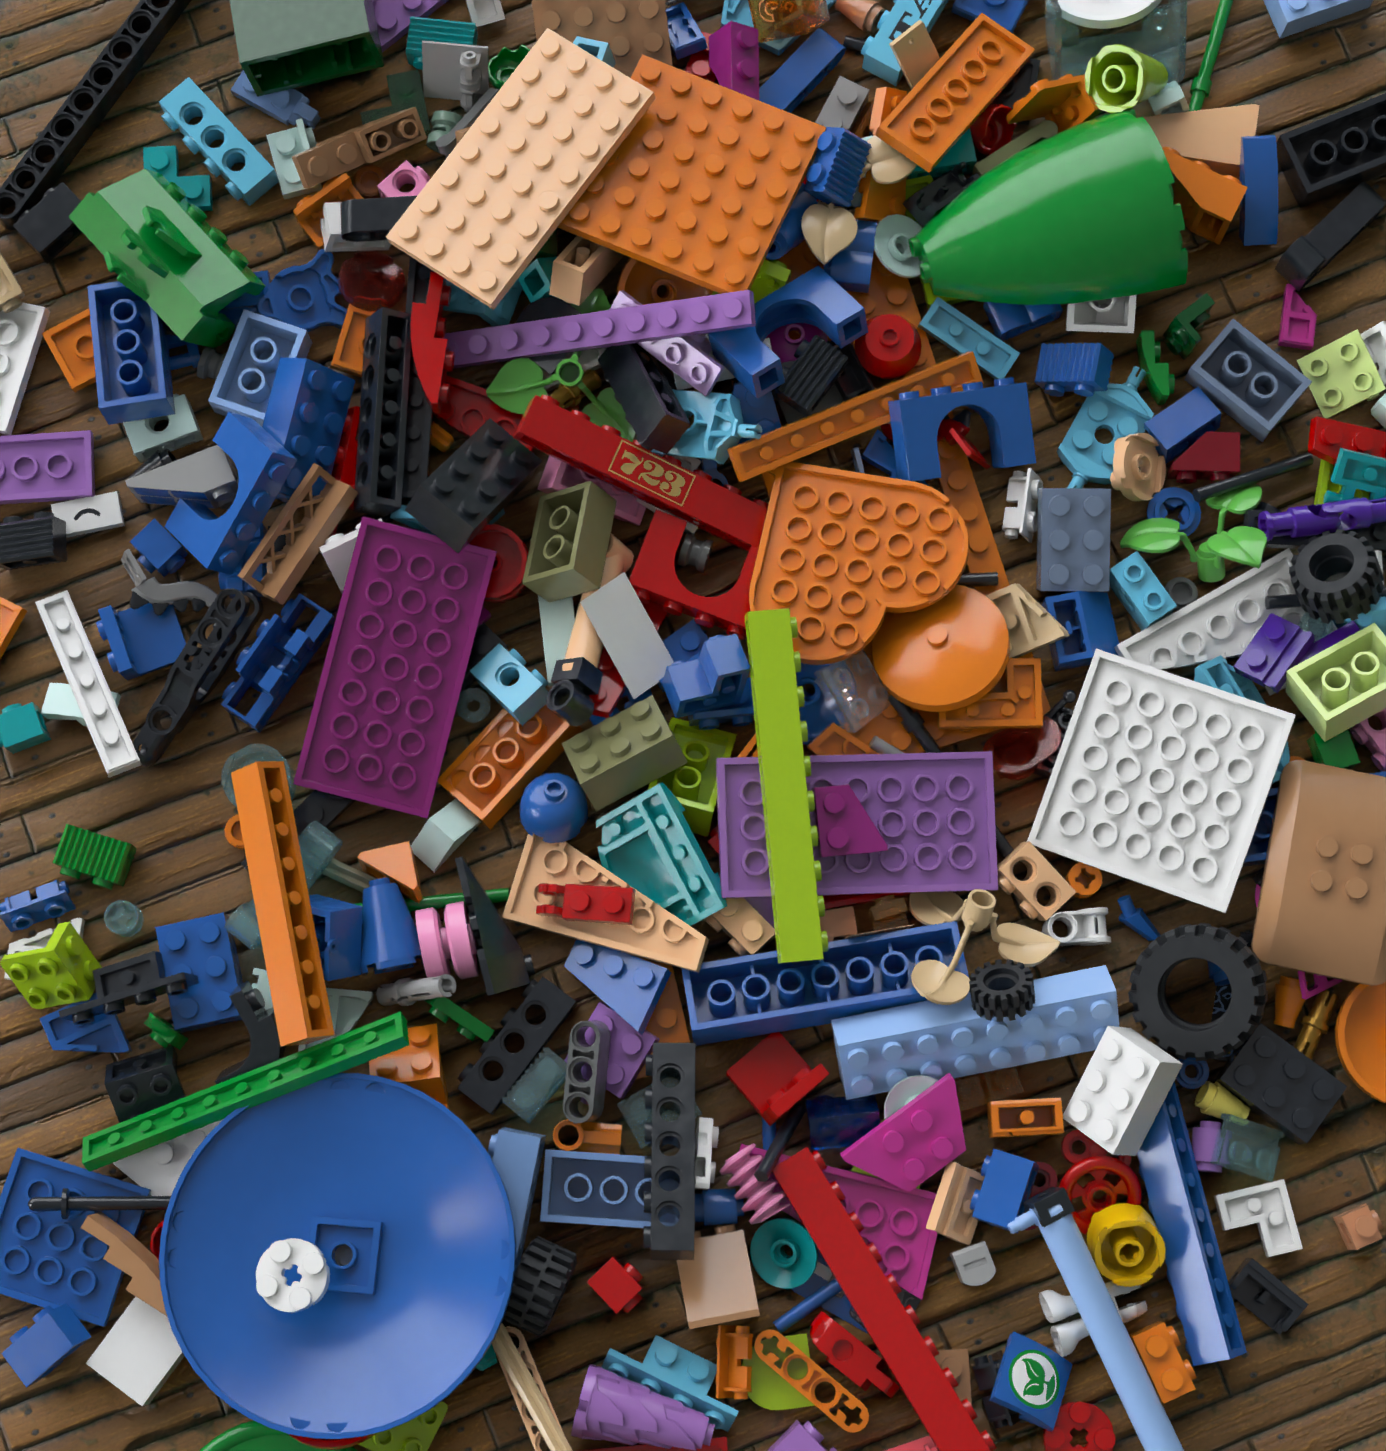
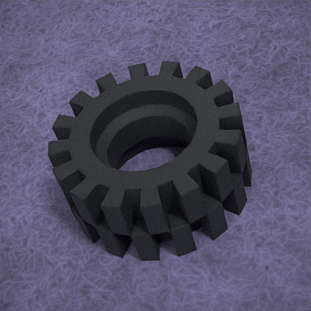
M1001 959L995 960V965L986 962L984 963V969L978 966L975 969V974L971 973L969 985L972 1008L976 1010L977 1015L980 1017L985 1014L986 1020L991 1021L993 1017H997V1022H1003V1017H1008L1009 1021L1016 1020L1015 1014L1023 1017L1026 1015V1010L1031 1011L1033 1003L1035 1004L1033 974H1031V970L1028 967L1024 968V964L1018 962L1016 965H1014L1013 960L1007 959L1006 964H1002Z

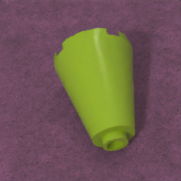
M1122 44L1108 45L1100 49L1101 51L1088 62L1085 72V88L1088 96H1092L1096 102L1095 105L1100 110L1109 113L1123 112L1137 106L1163 90L1168 81V72L1163 63Z

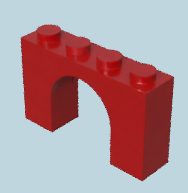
M656 509L629 579L641 603L649 604L652 601L662 605V609L670 614L681 616L683 613L694 617V621L699 625L713 628L715 625L727 630L726 633L728 635L737 634L738 639L745 640V615L747 612H751L749 591L759 548L751 545L737 582L728 592L715 597L696 595L682 585L676 575L674 566L675 554L688 521Z

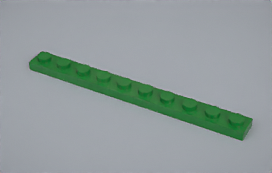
M401 1011L83 1137L82 1164L89 1172L222 1120L236 1109L249 1106L247 1109L397 1051L409 1045L407 1020Z

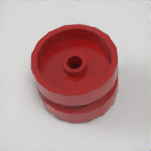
M486 525L469 544L497 551L495 559L498 564L492 569L484 602L505 603L516 598L526 588L522 581L529 551L523 541L512 530L500 525Z

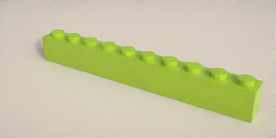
M789 608L751 611L745 615L749 665L751 668L750 678L778 963L824 959L823 952H828L827 932L821 931L820 917L825 916V904L823 895L817 896L816 882L822 880L820 861H814L813 847L818 846V833L816 825L811 826L809 814V812L815 811L813 791H807L806 777L811 776L810 757L804 756L803 742L808 741V730L806 721H800L799 707H804L805 701L803 686H797L796 673L801 672L799 651L794 652L792 638L798 637L796 617H790Z

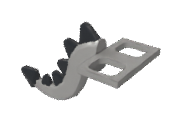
M130 549L125 550L121 562L136 586L132 589L131 609L135 610L151 603L154 613L157 616H161L170 604L179 612H184L188 601H191L193 610L199 612L205 605L210 608L218 595L208 586L198 582L182 581L161 584L155 577L146 581L147 578Z

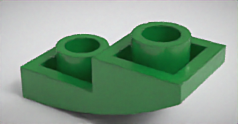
M1141 330L1136 340L1140 369L1146 371L1143 379L1157 405H1164L1169 394L1174 393L1175 377L1174 374H1169V363H1155L1160 361L1161 349L1160 342H1155L1154 330Z

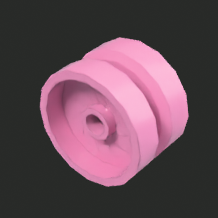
M465 902L446 904L444 909L445 927H442L439 913L433 907L416 910L417 933L427 978L444 974L450 975V959H452L455 973L461 979L479 976L476 956L477 943L471 929Z

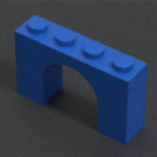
M818 265L754 303L756 326L708 333L713 356L758 399L785 383L780 358L763 342L775 329L791 323L811 324L821 329L835 344L843 348L868 333V326L864 307Z
M1014 377L995 379L993 387L983 388L982 382L962 384L963 391L951 392V386L930 389V396L920 397L918 390L899 393V400L888 401L898 479L921 481L941 478L937 433L943 418L951 410L959 406H965L974 410L984 420L989 434L993 468H1007L1036 463L1027 383H1014Z
M228 412L213 441L232 458L238 470V490L231 507L224 515L218 518L206 505L180 498L164 527L204 567L232 575L297 459L254 419Z

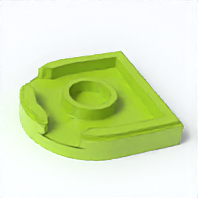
M807 1333L784 1336L810 1358ZM777 1337L761 1340L764 1346L761 1351L763 1354L767 1355L769 1352H773L780 1358L774 1362L778 1368L781 1367L785 1357L793 1352L790 1347L786 1348L785 1353L782 1352L776 1345L779 1340ZM754 1346L752 1347V1359H744L742 1366H752V1392H748V1396L754 1403L769 1410L815 1406L762 1361L756 1354ZM799 1358L792 1359L787 1366L788 1375L793 1379H802L808 1371L807 1363Z

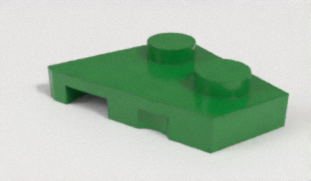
M446 997L423 1000L432 1006L428 1011L444 1023L450 1018L459 1024L456 1031L472 1042L476 1036L487 1042L494 1032L492 1028Z

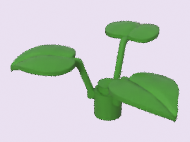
M602 289L593 290L580 306L571 304L572 307L582 314L605 311L611 308ZM583 350L575 351L571 359L562 360L556 367V374L551 375V377L543 380V371L536 362L528 358L511 360L500 369L494 381L486 390L487 396L499 407L513 413L524 414L530 400L535 395L539 397L541 395L548 396L544 386L550 385L555 381H559L567 388L578 386L592 402L582 410L583 413L591 418L590 422L600 427L603 425L611 426L621 432L620 437L631 442L635 438L636 433L632 425L627 422L626 414L621 404L615 399L612 387L602 390L596 398L582 382L584 370L578 359Z
M1253 484L1207 499L1206 504L1209 507L1221 509L1219 512L1217 534L1211 536L1207 542L1202 543L1197 551L1194 550L1186 533L1179 532L1180 523L1169 518H1150L1137 523L1123 536L1120 547L1132 548L1147 553H1164L1175 549L1181 540L1190 554V561L1197 562L1198 577L1204 582H1217L1225 577L1224 558L1259 569L1267 546L1266 534L1260 529L1248 526L1234 527L1226 532L1224 531V523L1228 511L1235 514H1245L1247 510L1255 509L1261 502L1262 488L1257 484Z

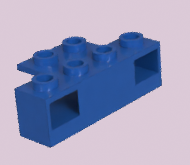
M300 593L295 600L291 598L285 604L281 611L282 619L277 614H274L271 620L266 619L262 622L256 632L258 638L252 647H246L237 658L236 664L238 666L235 670L241 677L236 683L234 681L231 682L222 695L224 701L221 705L225 710L259 733L334 628L335 617ZM306 606L318 613L305 632L298 628L294 634L289 631ZM251 686L262 694L247 715L244 716L234 708Z

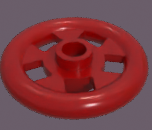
M1092 1156L1078 1161L1068 1169L1059 1184V1187L1065 1188L1071 1203L1072 1199L1082 1196V1201L1086 1208L1079 1211L1075 1210L1071 1214L1080 1232L1086 1235L1093 1213L1100 1212L1106 1207L1116 1204L1117 1194L1128 1195L1126 1202L1128 1204L1141 1205L1142 1190L1137 1175L1127 1164L1110 1156ZM1108 1171L1120 1177L1115 1185L1109 1180L1103 1179ZM1086 1173H1090L1094 1179L1082 1187L1077 1181ZM1103 1190L1105 1194L1102 1198L1096 1199L1093 1197L1096 1191Z

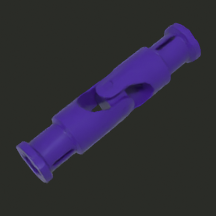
M1386 496L1373 500L1363 497L1318 505L1290 507L1286 512L1271 514L1268 511H1262L1258 516V527L1266 534L1267 541L1272 540L1273 537L1290 535L1291 538L1318 535L1325 531H1330L1331 533L1336 532V530L1347 531L1369 528L1373 523L1386 522Z

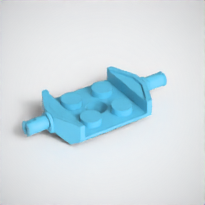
M1134 366L1125 383H1109L1107 391H1095L1093 396L1087 397L1057 450L1062 463L1073 473V478L1067 488H1083L1084 484L1088 482L1104 485L1111 484L1110 476L1113 472L1115 441L1129 434L1144 433L1146 430L1144 423L1154 415L1137 390L1146 375L1145 370L1141 369L1138 377H1136L1140 367ZM1103 428L1109 430L1113 440L1108 444L1099 443L1095 438L1096 430Z
M672 389L687 418L694 415V422L667 454L655 449L651 450V452L661 457L663 455L712 459L719 464H724L729 457L728 448L736 446L742 437L760 439L761 435L757 433H762V427L759 424H743L740 400L732 394L710 392L709 396H704L699 391Z

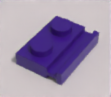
M1270 613L1233 666L1237 674L1263 687L1267 686L1273 692L1278 693L1286 682L1287 670L1298 665L1314 642V634L1310 631L1306 632L1300 626Z

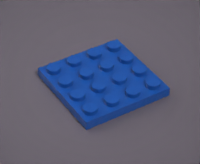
M17 1148L0 1196V1294L43 1308L50 1305L52 1309H55L67 1303L78 1319L105 1327L107 1326L124 1272L103 1259L110 1246L83 1230L81 1226L88 1215L102 1212L136 1238L145 1210L70 1211L69 1218L62 1219L61 1211H32L28 1207V1201L33 1197H61L63 1188L69 1189L71 1197L150 1196L151 1189L95 1171L89 1172L85 1168Z

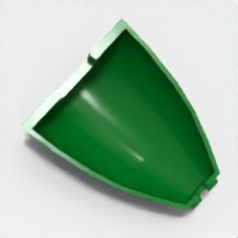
M1132 108L1123 112L1109 113L1078 124L1017 152L980 176L937 213L914 237L908 239L912 256L914 258L918 257L919 261L923 262L919 265L921 278L925 284H930L934 295L980 302L1021 305L1074 304L1132 296L1186 284L1188 272V250L1183 248L1180 233L1181 230H1185L1181 204L1173 203L1174 193L1171 184L1175 183L1169 163L1151 126L1144 117L1136 118L1135 110Z

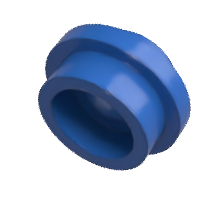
M1188 1057L1186 1060L1178 1059L1183 1065L1176 1077V1081L1182 1087L1195 1089L1205 1084L1209 1077V1067L1206 1061H1196L1195 1058ZM1192 1065L1196 1068L1197 1074L1194 1078L1186 1076V1066Z

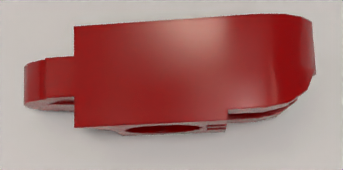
M820 1311L811 1323L810 1338L816 1348L826 1355L825 1360L864 1391H867L873 1383L876 1388L887 1394L890 1398H893L900 1386L893 1382L884 1372H881L886 1362L827 1314Z

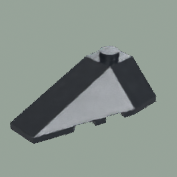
M456 858L455 861L464 899L470 910L469 920L471 929L479 945L477 947V954L488 996L530 984V976L535 975L531 954L524 956L521 945L465 858Z

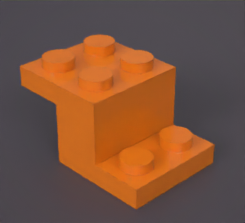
M437 1023L408 1028V1046L369 1061L370 1075L408 1085L425 1093L449 1109L448 1090L441 1062Z

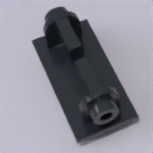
M827 341L832 347H835L848 357L846 369L842 372L841 377L835 381L843 401L874 390L875 387L871 382V378L861 365L853 345L849 343L840 348L833 341Z
M1002 1350L996 1351L988 1357L983 1355L973 1359L975 1366H972L980 1391L990 1388L993 1390L1003 1358ZM991 1395L982 1398L989 1423L993 1422L995 1429L1007 1426L1008 1423L1009 1426H1012L1022 1420L1018 1418L1020 1413L989 1401Z

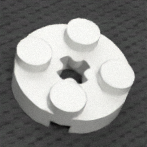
M296 1238L275 1241L263 1253L258 1262L256 1289L259 1295L271 1307L283 1312H300L318 1303L325 1295L330 1282L329 1266H327L326 1259L321 1250L308 1241ZM293 1265H297V1273L301 1274L302 1278L300 1282L294 1281L289 1286L284 1273L286 1269L291 1270Z

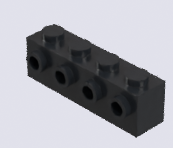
M637 343L607 347L599 357L598 362L604 371V378L610 383L615 393V399L621 404L626 414L627 422L632 425L637 435L636 440L647 450L655 449L667 454L676 442L680 440L691 423L653 355Z

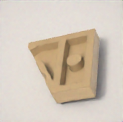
M1014 583L986 595L998 607L1005 619L1010 636L1009 658H1018L1069 636L1068 631L1020 584Z

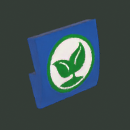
M1013 1331L1009 1335L989 1401L1020 1413L1018 1418L1053 1431L1073 1364L1051 1349Z

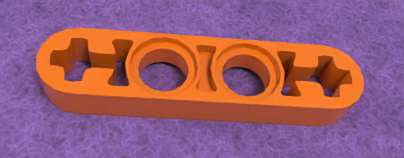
M773 1329L763 1330L757 1335L754 1340V1349L758 1357L845 1431L852 1433L859 1432L866 1427L869 1421V1413L866 1406L786 1337ZM775 1336L779 1339L776 1345L782 1352L785 1353L787 1347L793 1350L791 1354L785 1357L780 1368L774 1364V1362L780 1359L773 1352H769L767 1355L761 1352L764 1347L761 1343L762 1338L771 1339ZM799 1358L807 1363L808 1371L802 1379H793L788 1375L787 1366L792 1359ZM829 1382L834 1386L835 1396L830 1402L822 1403L816 1399L815 1388L819 1383ZM843 1393L848 1397L843 1403L849 1409L853 1410L856 1406L861 1409L858 1415L862 1420L858 1425L855 1422H851L849 1425L845 1424L846 1415L839 1408L835 1415L829 1411V1409L838 1404Z

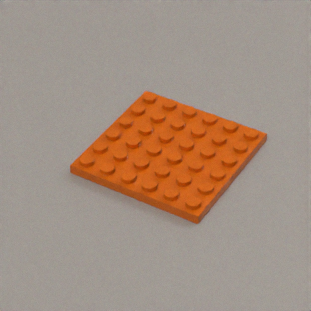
M642 54L631 79L653 91L656 99L568 212L558 228L720 294L750 290L798 193L807 170L816 156L818 138L825 132L826 127Z

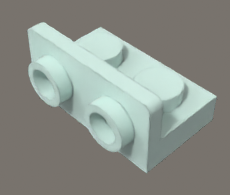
M302 118L296 120L297 127L266 135L284 200L322 190L321 183L310 188L303 187L292 156L313 148L317 144L312 127L305 128Z

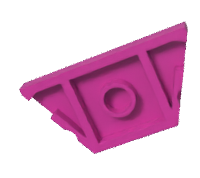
M950 1073L946 1074L840 1154L844 1161L911 1192L966 1151L956 1084Z

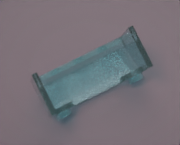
M1045 0V34L1052 80H1058L1067 74H1072L1073 76L1084 75L1090 59L1095 57L1103 47L1114 44L1129 46L1163 63L1168 72L1167 84L1172 81H1177L1179 84L1183 80L1186 61L1187 0H1169V4L1158 5L1153 11L1143 17L1142 31L1079 38V28L1076 24L1062 18V10L1058 0Z

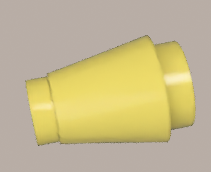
M1206 1081L1199 1089L1195 1098V1106L1200 1108L1201 1113L1238 1125H1242L1250 1112L1249 1106L1245 1105L1219 1082L1211 1083Z

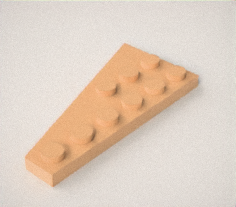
M534 833L533 836L528 834L502 918L699 973L709 939L637 890L635 893L632 925L566 921L560 917L536 914V907L538 905L546 904L563 908L564 896H545L538 892L539 884L633 887L566 841L548 843L543 841V837L536 836Z

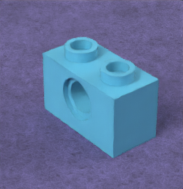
M1138 551L1110 568L1109 586L1141 631L1171 615L1177 607Z
M499 643L470 672L479 685L523 726L546 704L548 691L545 686L549 683L536 669L529 672L524 667L527 662L514 648L508 652ZM519 678L514 685L508 686L512 680Z

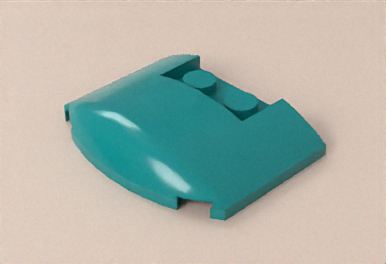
M662 782L596 820V828L602 826V845L597 846L602 867L689 926H692L727 907L726 898H722L718 872L713 873L682 813L686 810Z

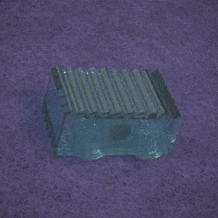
M543 1048L544 1053H539V1058L534 1059L535 1064H530V1069L525 1070L526 1075H521V1080L516 1081V1086H512V1091H507V1097H502L503 1103L529 1124L566 1079L567 1063L550 1048Z

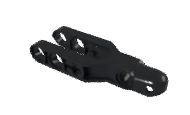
M232 588L221 591L215 598L171 667L163 690L149 710L146 723L133 741L142 766L150 767L160 760L175 735L185 728L197 707L221 680L263 613L262 600L256 594ZM235 594L236 596L232 599V601L225 610V599L228 596ZM248 598H251L255 604V610L252 615L245 617L250 608ZM241 601V607H240V610L238 611V605H239V602ZM216 623V626L208 638H206L207 627ZM236 632L237 638L235 642L227 646V644ZM223 651H227L226 656L222 654ZM195 656L193 660L190 662L189 657ZM214 665L217 666L215 671L211 670ZM164 712H168L172 717L171 726L166 730L160 723Z

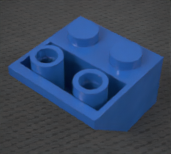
M1077 591L1044 599L1042 606L1069 633L1068 637L1049 644L1055 672L1090 665L1096 649L1119 656L1114 648L1119 644L1108 592Z

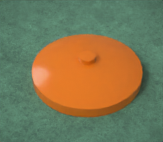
M956 585L944 598L924 609L905 613L886 612L881 628L873 638L872 643L874 666L886 690L903 704L930 712L959 709L985 696L1002 677L1010 656V636L1005 619L998 607L982 593L961 585Z
M1386 982L1377 986L1358 983L1343 1001L1337 1016L1335 1026L1337 1053L1345 1072L1355 1085L1370 1097L1386 1104Z

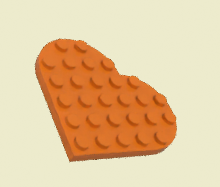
M789 462L777 467L750 584V611L790 609V617H796L798 637L792 638L794 652L799 651L801 663L824 665L845 660L857 654L872 641L881 628L886 612L905 613L924 609L944 598L956 586L965 570L968 559V533L963 517L960 516L950 503V499L944 494L922 483L797 462Z

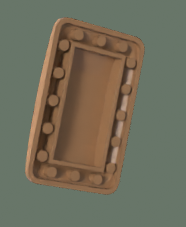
M1293 760L1282 769L1251 942V950L1256 954L1260 962L1370 986H1377L1386 982V777L1305 760Z

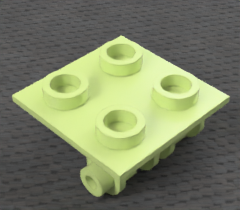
M1358 329L1297 360L1303 375L1312 381L1309 388L1324 418L1328 419L1366 399L1367 401L1374 400L1380 396V392L1386 390Z

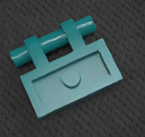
M1340 448L1330 480L1335 484L1342 485L1339 493L1327 490L1323 502L1356 499L1357 497H1354L1356 489L1371 492L1368 500L1384 498L1386 496V459Z

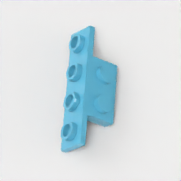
M655 1335L643 1363L610 1348L602 1364V1368L620 1377L648 1386L650 1391L680 1401L683 1406L704 1413L706 1417H709L708 1423L715 1424V1429H723L728 1432L739 1412L707 1396L717 1372L716 1364Z

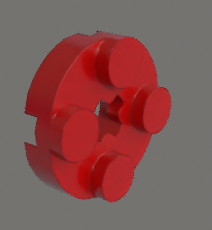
M1081 1401L1061 1404L1054 1430L1049 1431L1043 1428L1045 1451H1113L1116 1441L1108 1416L1097 1406ZM1075 1428L1077 1431H1081L1084 1428L1086 1430L1085 1440L1087 1443L1083 1447L1079 1444L1073 1447L1070 1444L1073 1438L1070 1434L1072 1429Z

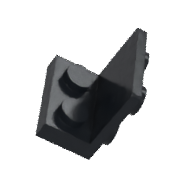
M170 1045L167 1048L163 1047L106 1065L104 1084L119 1123L186 1097L177 1074L178 1056L174 1046Z

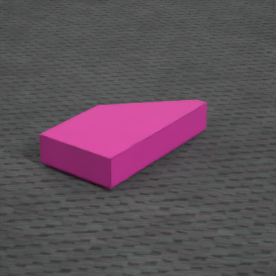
M1286 284L1278 346L1311 350L1314 345L1317 315L1295 292L1294 286Z

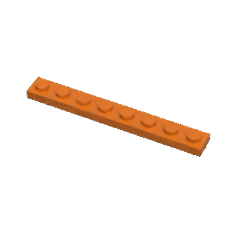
M968 351L761 435L760 439L753 438L728 448L727 451L738 481L743 482L890 422L888 401L899 400V393L919 390V396L923 397L930 396V389L951 386V392L963 391L962 384L984 382L973 351Z

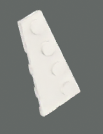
M23 303L12 312L5 313L3 310L0 312L1 434H12L43 337L42 333L45 330L50 311L46 307Z

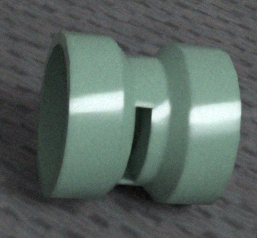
M435 111L431 120L433 131L428 134L427 147L440 153L436 146L437 139L448 134L463 117L450 111Z

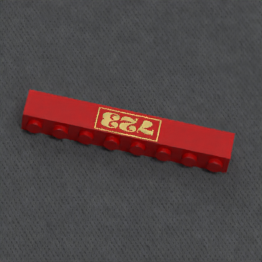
M535 395L530 400L513 438L675 517L686 520L688 523L747 552L751 545L759 548L769 506L768 503L758 499L751 501L742 497V492L739 489L724 484L722 487L712 482V477L703 471L693 470L692 472L681 467L682 462L672 456L663 455L661 457L642 447L637 440L631 442L620 437L621 432L608 425L600 427L590 422L591 418L581 411L572 410L570 412L559 407L560 402L550 396L541 395L539 397Z

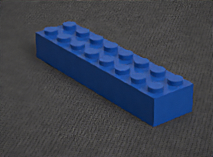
M957 921L828 942V952H823L824 959L778 963L776 950L703 962L699 973L681 968L693 1043L697 1046L830 1024L833 1019L928 1001L913 986L911 979L912 971L919 962L924 960H937L949 967L961 939ZM962 952L955 971L969 977L964 952Z

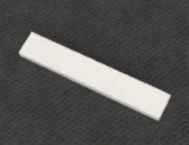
M66 590L35 602L108 777L110 778L141 766L140 759L68 591Z

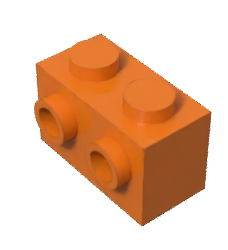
M1157 1321L1129 1334L1162 1404L1196 1389L1192 1380L1196 1379V1374L1188 1359L1182 1361L1176 1348L1181 1343L1172 1326L1166 1327L1165 1322Z

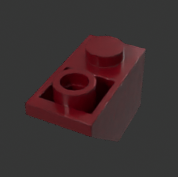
M1205 432L1172 463L1167 472V479H1177V482L1181 484H1192L1197 482V480H1210L1212 484L1237 476L1240 473V432Z

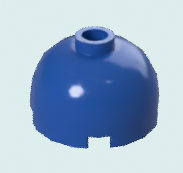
M546 773L536 777L525 787L520 800V820L528 834L533 836L534 833L536 836L543 837L544 842L560 843L570 840L580 833V828L588 819V804L586 793L578 782L568 775L561 773Z

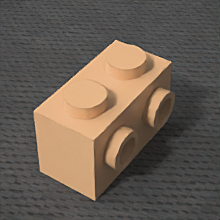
M726 898L727 907L704 920L717 933L722 929L731 938L728 944L739 956L758 954L775 938V929L744 898Z

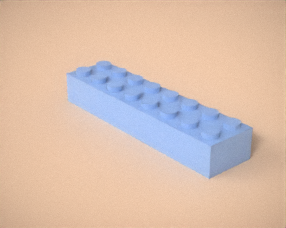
M1106 965L1033 979L1035 1004L1033 1003L1031 1011L1026 1010V1015L1023 1017L1015 1014L1016 1020L1009 1021L1008 1017H1003V1022H997V1017H993L990 1021L985 1019V1014L981 1017L977 1015L976 1010L972 1008L970 992L962 1001L952 1005H940L928 1000L831 1020L839 1074L846 1100L889 1092L895 1084L910 1076L925 1075L940 1080L950 1073L953 1078H959L1096 1050L1107 1026L1119 1027L1117 992Z

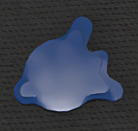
M321 249L307 264L291 266L281 270L270 283L266 294L258 300L256 305L257 313L305 329L307 332L328 325L342 329L347 309L338 305L335 302V297L343 294L345 286L332 273L333 254L331 252H324V249Z

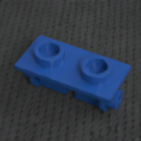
M57 879L36 887L37 899L32 900L29 890L6 897L5 902L0 903V918L10 932L27 929L32 924L49 918L60 917L66 912L76 909L75 904L68 895L70 889L66 880L60 882Z

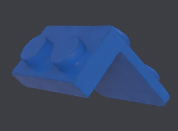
M151 603L135 610L129 608L121 612H117L111 605L98 609L101 618L100 621L96 622L98 631L103 641H109L112 650L107 653L113 672L119 671L127 681L173 665L187 644L172 604L167 607L161 616H157L154 613Z

